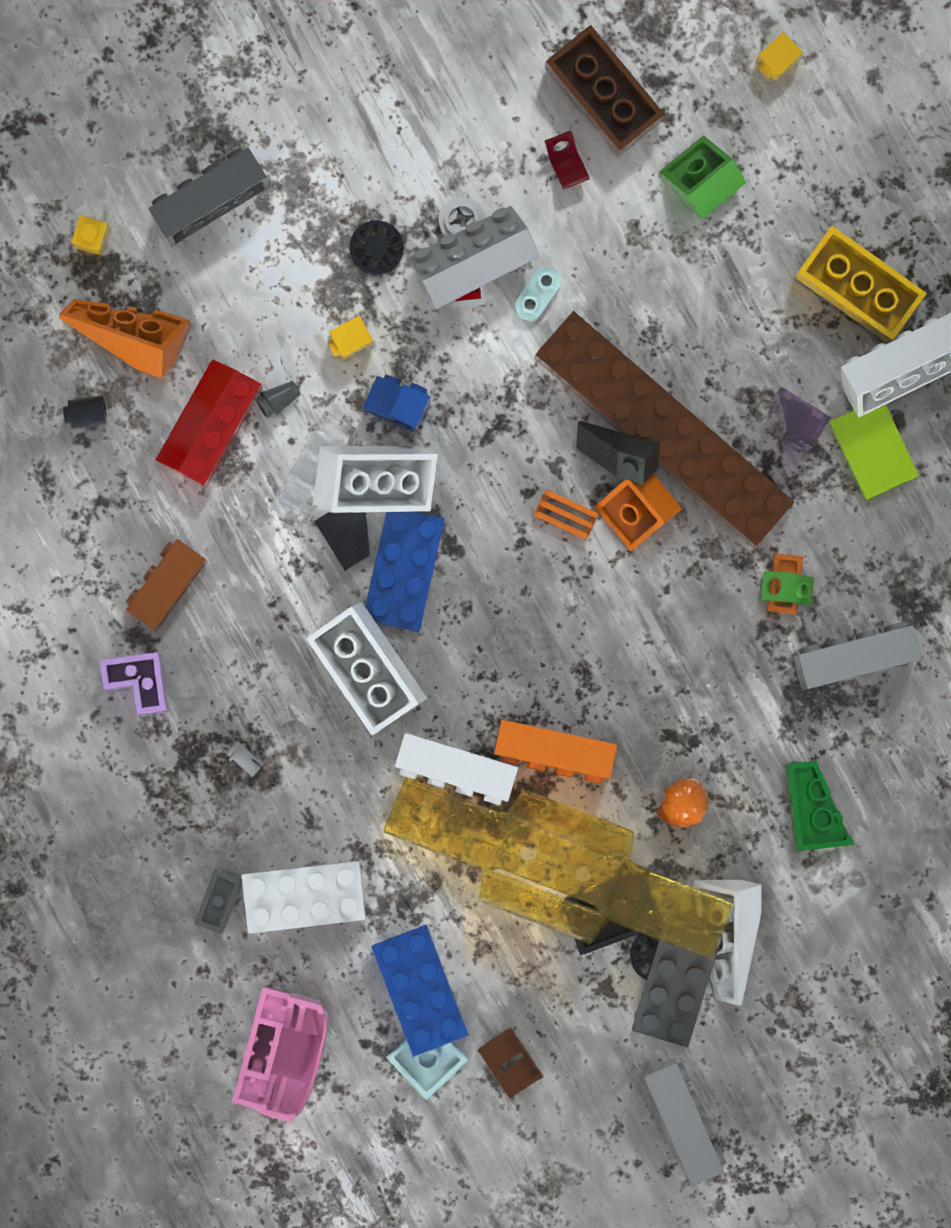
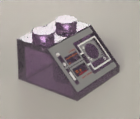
M780 387L772 399L781 436L787 441L785 445L799 454L801 451L807 453L814 446L831 417L785 388Z

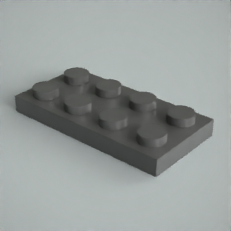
M665 919L633 1022L632 1031L688 1047L722 935Z

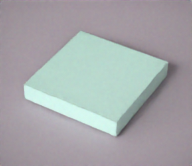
M406 1039L386 1056L425 1100L433 1095L469 1061L453 1042L413 1057Z

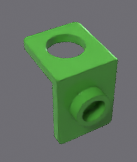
M765 571L761 599L811 606L814 578L791 572ZM778 578L781 588L777 594L773 595L770 592V583L773 579Z

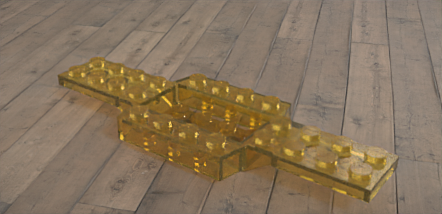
M405 777L383 828L386 834L483 871L479 892L481 902L588 944L593 942L609 920L713 960L734 908V903L651 872L632 862L634 831L525 789L509 810L502 812L485 808ZM533 845L536 847L537 855L533 860H524L520 856L523 846ZM588 866L592 870L591 879L586 882L577 880L575 877L577 868ZM500 868L502 870L513 873L525 879L531 880L543 886L549 887L561 893L567 894L584 902L590 903L592 905H595L597 911L585 907L583 905L577 904L575 902H572L570 900H567L565 898L559 897L542 889L536 888L524 882L518 881L506 875L500 874L498 872H495L494 870Z

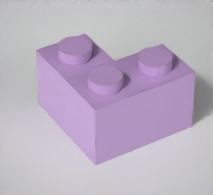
M155 652L99 660L103 690L133 687L137 715L169 711L161 653Z

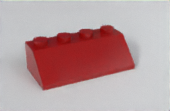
M212 359L155 461L207 488L253 407L255 399L262 391V384L238 370Z

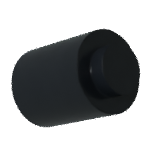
M103 395L68 400V406H63L65 424L71 423L72 429L107 424V412Z

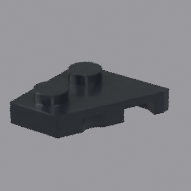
M328 512L314 521L345 571L370 556L366 512Z

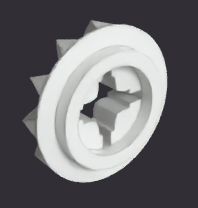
M457 197L451 199L442 207L439 214V227L445 236L464 230L460 225H450L457 220V209H459L464 217L469 216L470 218L474 216L466 222V226L472 222L485 219V215L481 206L476 201L467 197Z

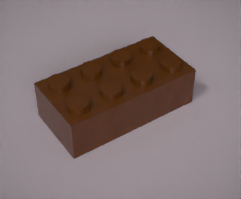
M592 25L588 26L545 62L546 71L618 157L664 119V112Z

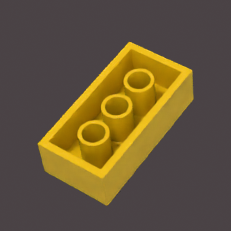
M834 226L829 228L794 277L887 344L895 339L927 294Z

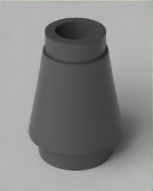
M291 380L288 383L260 392V396L255 400L262 414L268 419L271 416L276 417L301 394L296 384Z

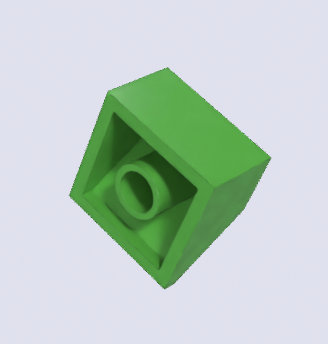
M704 135L659 171L685 205L701 219L747 183L734 160Z

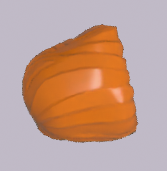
M678 779L673 785L667 787L663 792L665 797L662 800V804L657 810V815L662 821L677 828H688L703 821L707 813L709 795L698 779Z

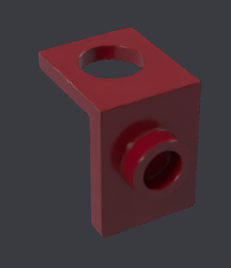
M571 130L544 141L549 161L563 190L590 179L577 152ZM562 141L568 142L564 149L559 151L553 150L557 143Z

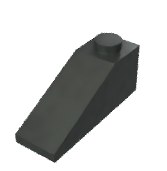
M584 421L578 422L576 448L616 477L644 484L658 469L660 443Z

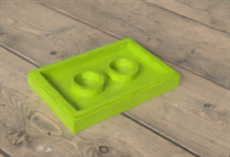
M886 404L859 418L853 410L829 421V425L865 501L919 476Z

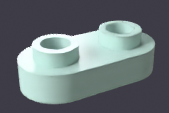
M542 267L531 277L516 299L515 310L520 318L526 321H533L542 315L560 289L561 278L555 269ZM545 276L550 277L552 284L544 286L541 283V279ZM527 300H532L535 303V308L528 310L525 308L524 303Z

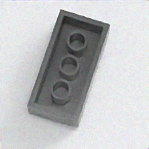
M249 147L244 150L238 148L226 156L228 160L222 164L217 165V163L209 165L202 170L201 173L203 175L194 181L189 178L176 187L178 189L176 192L169 196L166 193L162 194L151 202L153 206L148 209L171 247L270 188L267 176Z

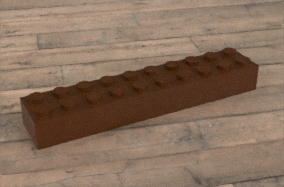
M574 310L535 354L534 359L618 432L660 443L658 466L753 549L795 503Z

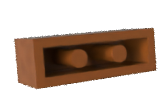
M179 539L174 543L171 541L167 543L160 554L163 557L157 567L152 565L143 577L146 581L140 591L135 588L126 600V603L129 605L126 611L156 632L208 562Z

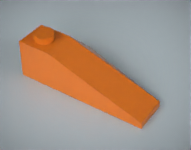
M73 299L59 313V319L133 368L162 378L175 364L190 326V320L165 311L154 310L153 314L138 313L136 307L127 306V310L110 309V306L106 303Z

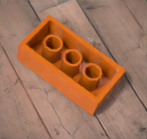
M501 719L493 755L499 756L498 761L502 763L516 765L517 760L528 762L527 768L544 772L547 766L556 768L555 774L573 778L574 773L585 775L584 781L602 784L603 779L609 780L611 777L617 744Z

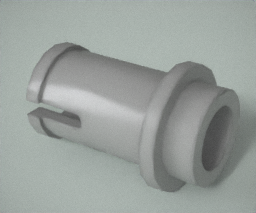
M237 741L226 753L230 757L228 760L230 762L234 760L253 777L264 763L244 747L245 743L241 744Z

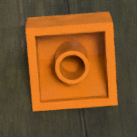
M654 473L644 484L625 479L594 506L630 552L682 510L681 506Z

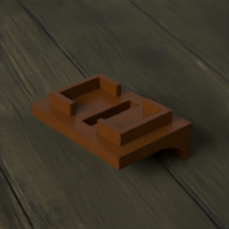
M512 1027L477 1049L509 1098H512L544 1077ZM522 1052L523 1058L501 1072L498 1067Z

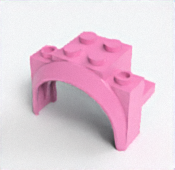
M262 987L232 1103L257 1109L259 1114L291 1122L302 1112L316 1078L326 1038L328 1015L323 1005L320 1004L321 1000Z

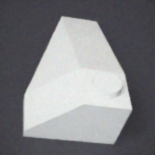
M739 879L694 881V913L696 919L701 920L703 930L722 935L710 975L716 1000L734 1005H741L743 1002L761 917V884Z

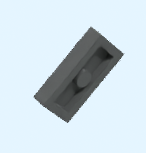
M214 869L194 924L223 934L242 878Z

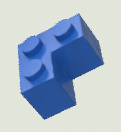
M385 374L384 378L377 376L363 405V410L417 434L431 403L430 396L427 395V389L415 383H411L410 387L405 384L400 386V380Z

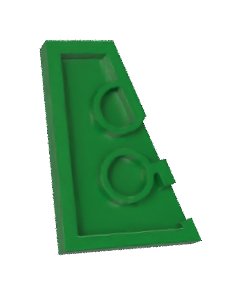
M817 761L785 764L795 851L855 845L842 822L844 820L840 811H837L832 800L830 789Z

